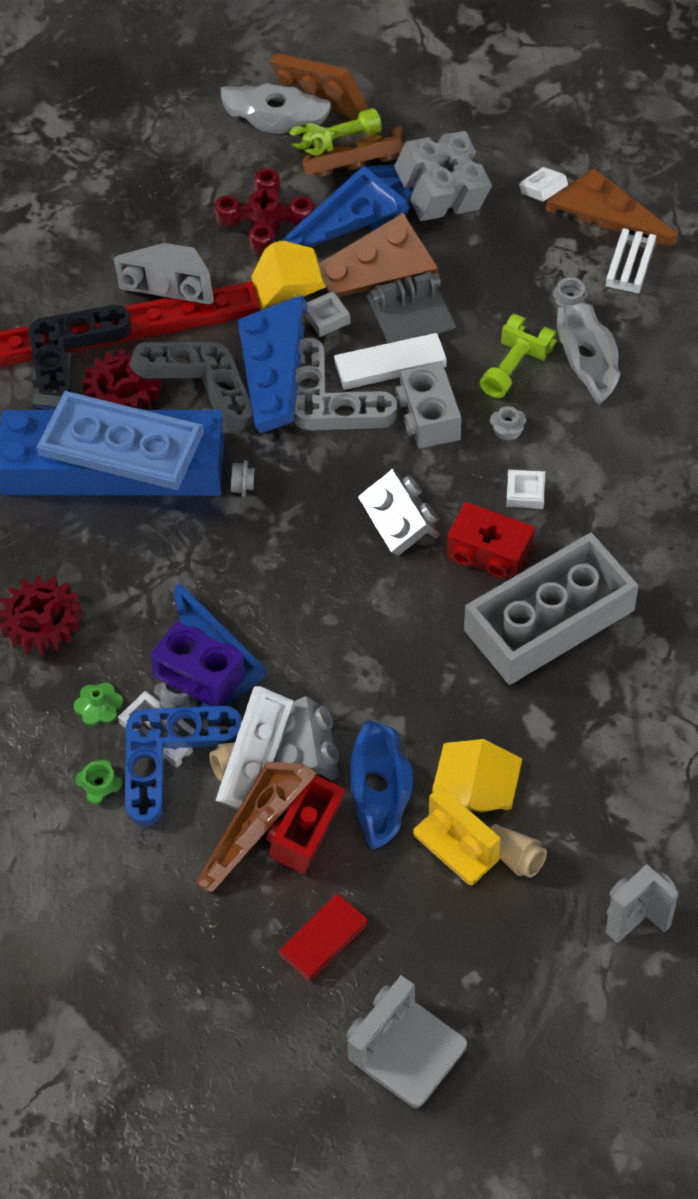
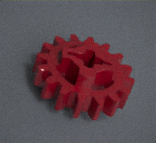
M124 349L119 350L118 356H113L109 351L105 352L106 360L102 361L95 358L93 360L95 369L86 368V379L82 380L85 396L145 410L152 409L150 400H159L158 390L162 389L161 378H144L145 380H143L141 376L134 373L130 367L133 352L130 356L125 354Z
M41 575L36 576L35 583L29 584L26 579H22L21 589L17 590L14 587H10L8 589L10 599H0L2 608L0 610L1 633L4 638L8 637L12 648L21 644L25 654H28L32 647L37 648L39 655H44L45 647L51 646L55 652L59 651L58 642L63 640L70 644L72 642L70 631L79 632L81 629L79 619L83 618L78 594L76 592L71 593L70 585L67 582L58 586L57 578L52 576L48 583H43Z

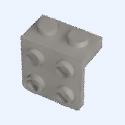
M401 975L392 986L386 984L379 991L373 1002L375 1007L366 1018L360 1016L349 1028L346 1035L348 1039V1060L413 1108H419L466 1051L467 1041L458 1032L415 1002V985Z

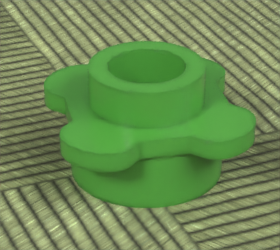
M107 760L89 763L75 778L77 786L84 788L87 793V800L92 804L101 803L103 797L111 792L117 793L123 787L122 778L114 775L112 765ZM97 780H103L101 784H96Z

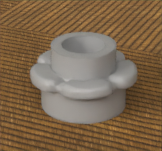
M569 277L562 279L553 291V297L556 299L558 306H569L585 303L588 292L581 280Z
M511 406L501 407L499 412L495 411L490 417V424L493 425L495 435L503 440L518 438L524 430L523 425L526 423L524 413Z
M244 460V463H233L231 492L242 493V497L245 496L246 490H253L255 468H248L247 460Z

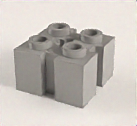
M466 131L442 135L438 143L431 141L430 137L405 142L394 167L404 188L412 187L414 190L410 201L420 221L444 217L448 208H453L455 214L480 210L492 184L482 164L472 162L476 151Z

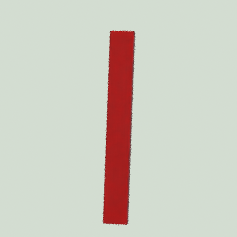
M253 281L212 289L214 301L211 304L165 298L125 306L130 313L132 331L126 338L65 350V353H73L246 317L260 311ZM118 320L111 321L112 325L119 324ZM96 323L97 329L101 328L100 323ZM79 324L73 327L71 331L76 334H82L88 331L90 327ZM30 326L0 331V367L33 361L28 333ZM49 333L42 334L44 346L51 345Z

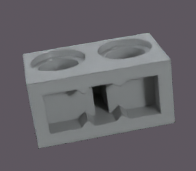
M440 362L400 371V386L395 387L396 399L399 408L405 407L407 414L404 415L406 430L409 436H415L418 448L461 440V415L443 363Z

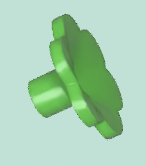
M105 682L98 686H84L80 691L81 697L74 702L73 707L75 713L82 716L83 722L86 725L96 726L100 722L103 724L113 723L117 718V711L123 707L124 701L120 694L115 693L113 685Z

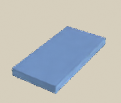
M64 391L36 448L40 456L179 490L204 434V428L202 424Z

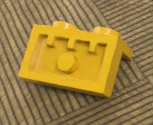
M442 786L437 788L429 796V816L414 828L413 835L468 885H474L500 860L501 838Z

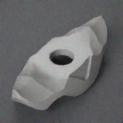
M269 83L259 86L221 87V99L226 111L231 116L246 118L255 128L263 132L282 134L290 131L295 126H306L307 123L321 125L331 110V103L328 100L306 94L295 87L278 86ZM271 100L285 104L275 108L269 106L267 102Z
M580 303L558 306L557 330L569 364L579 379L586 385L595 402L600 405L612 393L621 375L618 369L619 354L615 339L608 328L601 325L591 304ZM578 346L587 348L593 356L585 357L581 355Z

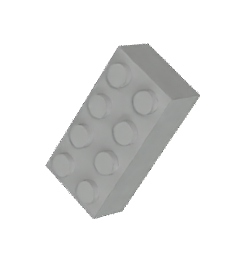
M590 532L465 605L464 631L504 680L511 685L635 611L638 584L593 533Z

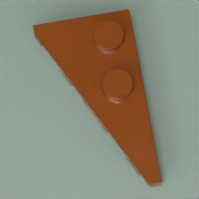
M594 168L546 200V210L553 214H556L557 210L560 209L578 214V221L595 223L602 228L621 233L622 229L625 228L648 234V237L649 234L656 235L655 243L673 246L677 242V232Z
M266 762L195 884L206 892L212 893L307 786L316 772L303 763Z

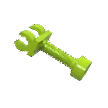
M374 108L360 111L357 120L328 128L314 123H307L306 128L295 126L289 131V134L293 136L301 132L304 134L301 143H294L291 146L317 156L324 151H333L332 140L360 132L365 137L372 134L378 135L381 133L382 124L380 116ZM311 145H312V146H315V148H313V149H307V148H309Z
M513 313L508 319L507 324L503 326L501 343L512 349L498 368H489L480 380L482 390L493 398H503L512 385L509 376L523 356L528 354L545 361L547 354L553 350L557 342L554 339L558 333L557 331L544 327L538 338L524 332L526 326L522 324L526 318Z

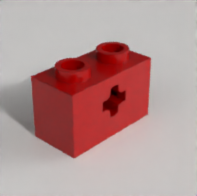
M465 502L447 535V557L460 565H470L488 572L493 577L510 580L522 572L534 548L535 526Z

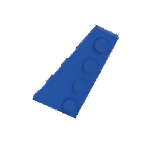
M303 295L238 319L254 424L260 434L294 422L298 383L295 378L296 370L300 368L301 355L299 353L300 340L304 337L305 328L302 324L303 314L307 311V302Z

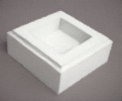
M542 167L519 183L522 194L540 201H545L568 185L565 174Z
M508 470L506 507L544 509L545 471Z

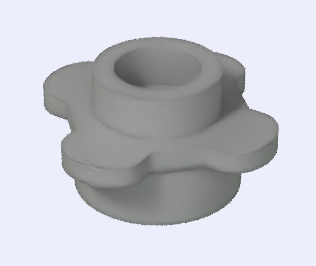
M164 682L154 687V693L161 700L159 703L160 708L197 707L198 700Z

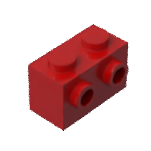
M315 774L313 779L287 807L289 809L283 821L277 818L273 823L266 838L267 841L271 842L268 857L305 875L340 808L346 789Z

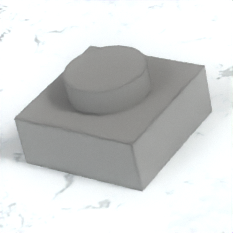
M334 291L307 302V311L304 316L319 337L350 324V313Z

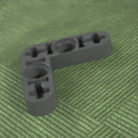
M145 342L135 347L130 360V367L138 376L149 379L201 378L213 410H222L224 427L232 431H240L246 428L252 415V405L232 355L225 346L215 342ZM173 357H182L186 359L189 364H181L174 360ZM216 382H223L229 385L232 390L222 389Z

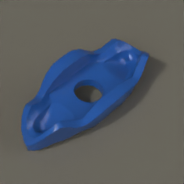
M366 720L356 739L351 755L350 788L358 821L367 844L373 850L388 843L400 829L404 809L411 797L413 772L410 762L401 754L398 732L392 727ZM376 773L380 775L385 782V789L382 791L371 789L366 782V774Z

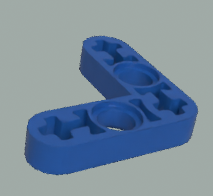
M229 706L152 708L137 710L130 715L126 724L125 806L129 817L134 823L139 826H150L158 822L163 815L164 748L217 747L218 744L235 742L242 723L241 715L237 710ZM184 718L193 720L196 723V730L193 734L187 737H180L175 734L174 726L179 720ZM207 718L208 726H219L223 718H229L230 724L236 726L229 727L228 734H221L218 727H207L209 735L203 736L204 728L201 719ZM167 719L166 728L169 736L163 737L161 729L149 730L148 737H141L139 731L135 729L141 728L144 721H149L152 728H163L162 720ZM142 758L154 760L156 763L155 771L147 777L136 775L134 773V765L138 760ZM140 787H148L149 801L155 805V807L148 808L146 815H141L139 809L134 807L142 802Z

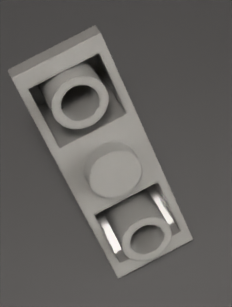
M162 243L117 255L114 258L119 289L211 304L214 301L209 270L193 247Z

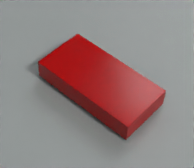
M337 893L279 950L280 957L311 982L368 926V919Z

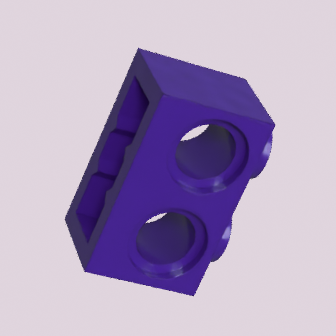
M176 621L151 652L152 674L154 678L210 706H223L245 677L244 654L236 647L228 643L223 644L207 636L202 630L196 627H188Z

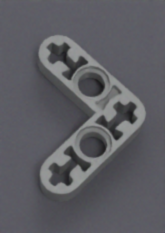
M303 338L300 340L299 353L301 355L300 368L296 370L295 380L298 383L294 415V423L303 430L385 428L396 421L397 401L388 392L325 393V356L323 344L314 338ZM306 353H312V366H305ZM304 379H314L318 382L315 387L309 389L299 385ZM305 401H312L313 411L311 415H305ZM341 406H350L355 410L348 416H341L335 412ZM361 407L366 408V414H361ZM377 407H385V412L379 413Z

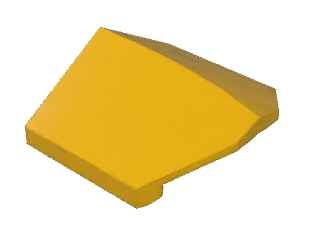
M288 241L274 242L264 250L251 276L260 311L300 295L305 297L326 287L314 249Z
M484 739L444 743L432 793L442 786L470 811L481 813L503 809L504 811L511 810L522 758Z

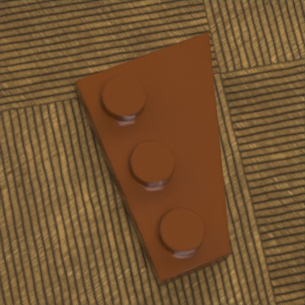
M276 53L269 62L279 84L285 87H295L306 94L328 100L331 103L332 110L346 117L357 120L360 111L369 109L350 70L347 68Z
M402 126L392 128V136L382 138V136H376L375 134L363 137L356 142V147L350 148L349 144H340L333 146V151H324L317 156L312 154L304 155L303 166L305 174L314 173L315 177H323L334 173L333 168L346 166L348 170L365 166L366 160L379 158L380 162L396 159L399 157L398 153L401 152L404 146L405 138Z
M404 213L319 263L326 289L329 293L334 291L338 298L372 290L376 285L395 282L398 279L401 282H405L406 277L423 275L427 271H430L431 274L439 273L438 267Z

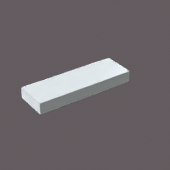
M437 333L334 355L335 366L343 390L400 378V371L440 362L443 363L444 368L447 367V359Z
M254 686L215 801L239 810L266 762L274 761L293 700L261 686Z

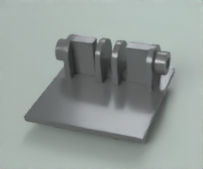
M427 271L423 275L414 277V282L411 277H406L405 284H402L401 280L398 279L395 283L383 286L376 285L375 290L367 294L368 301L387 343L433 333L440 334L456 329V325L438 289L441 286L438 273L431 274L430 271Z

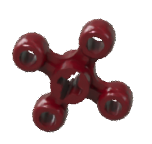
M270 168L261 169L256 173L254 177L255 192L250 195L249 203H240L234 196L224 195L219 197L214 205L215 219L223 227L236 226L240 220L251 222L252 229L249 233L250 249L258 256H262L264 250L276 242L275 232L280 228L281 221H290L296 227L315 210L314 202L305 196L296 197L289 204L279 202L278 195L281 191L280 176L275 170Z

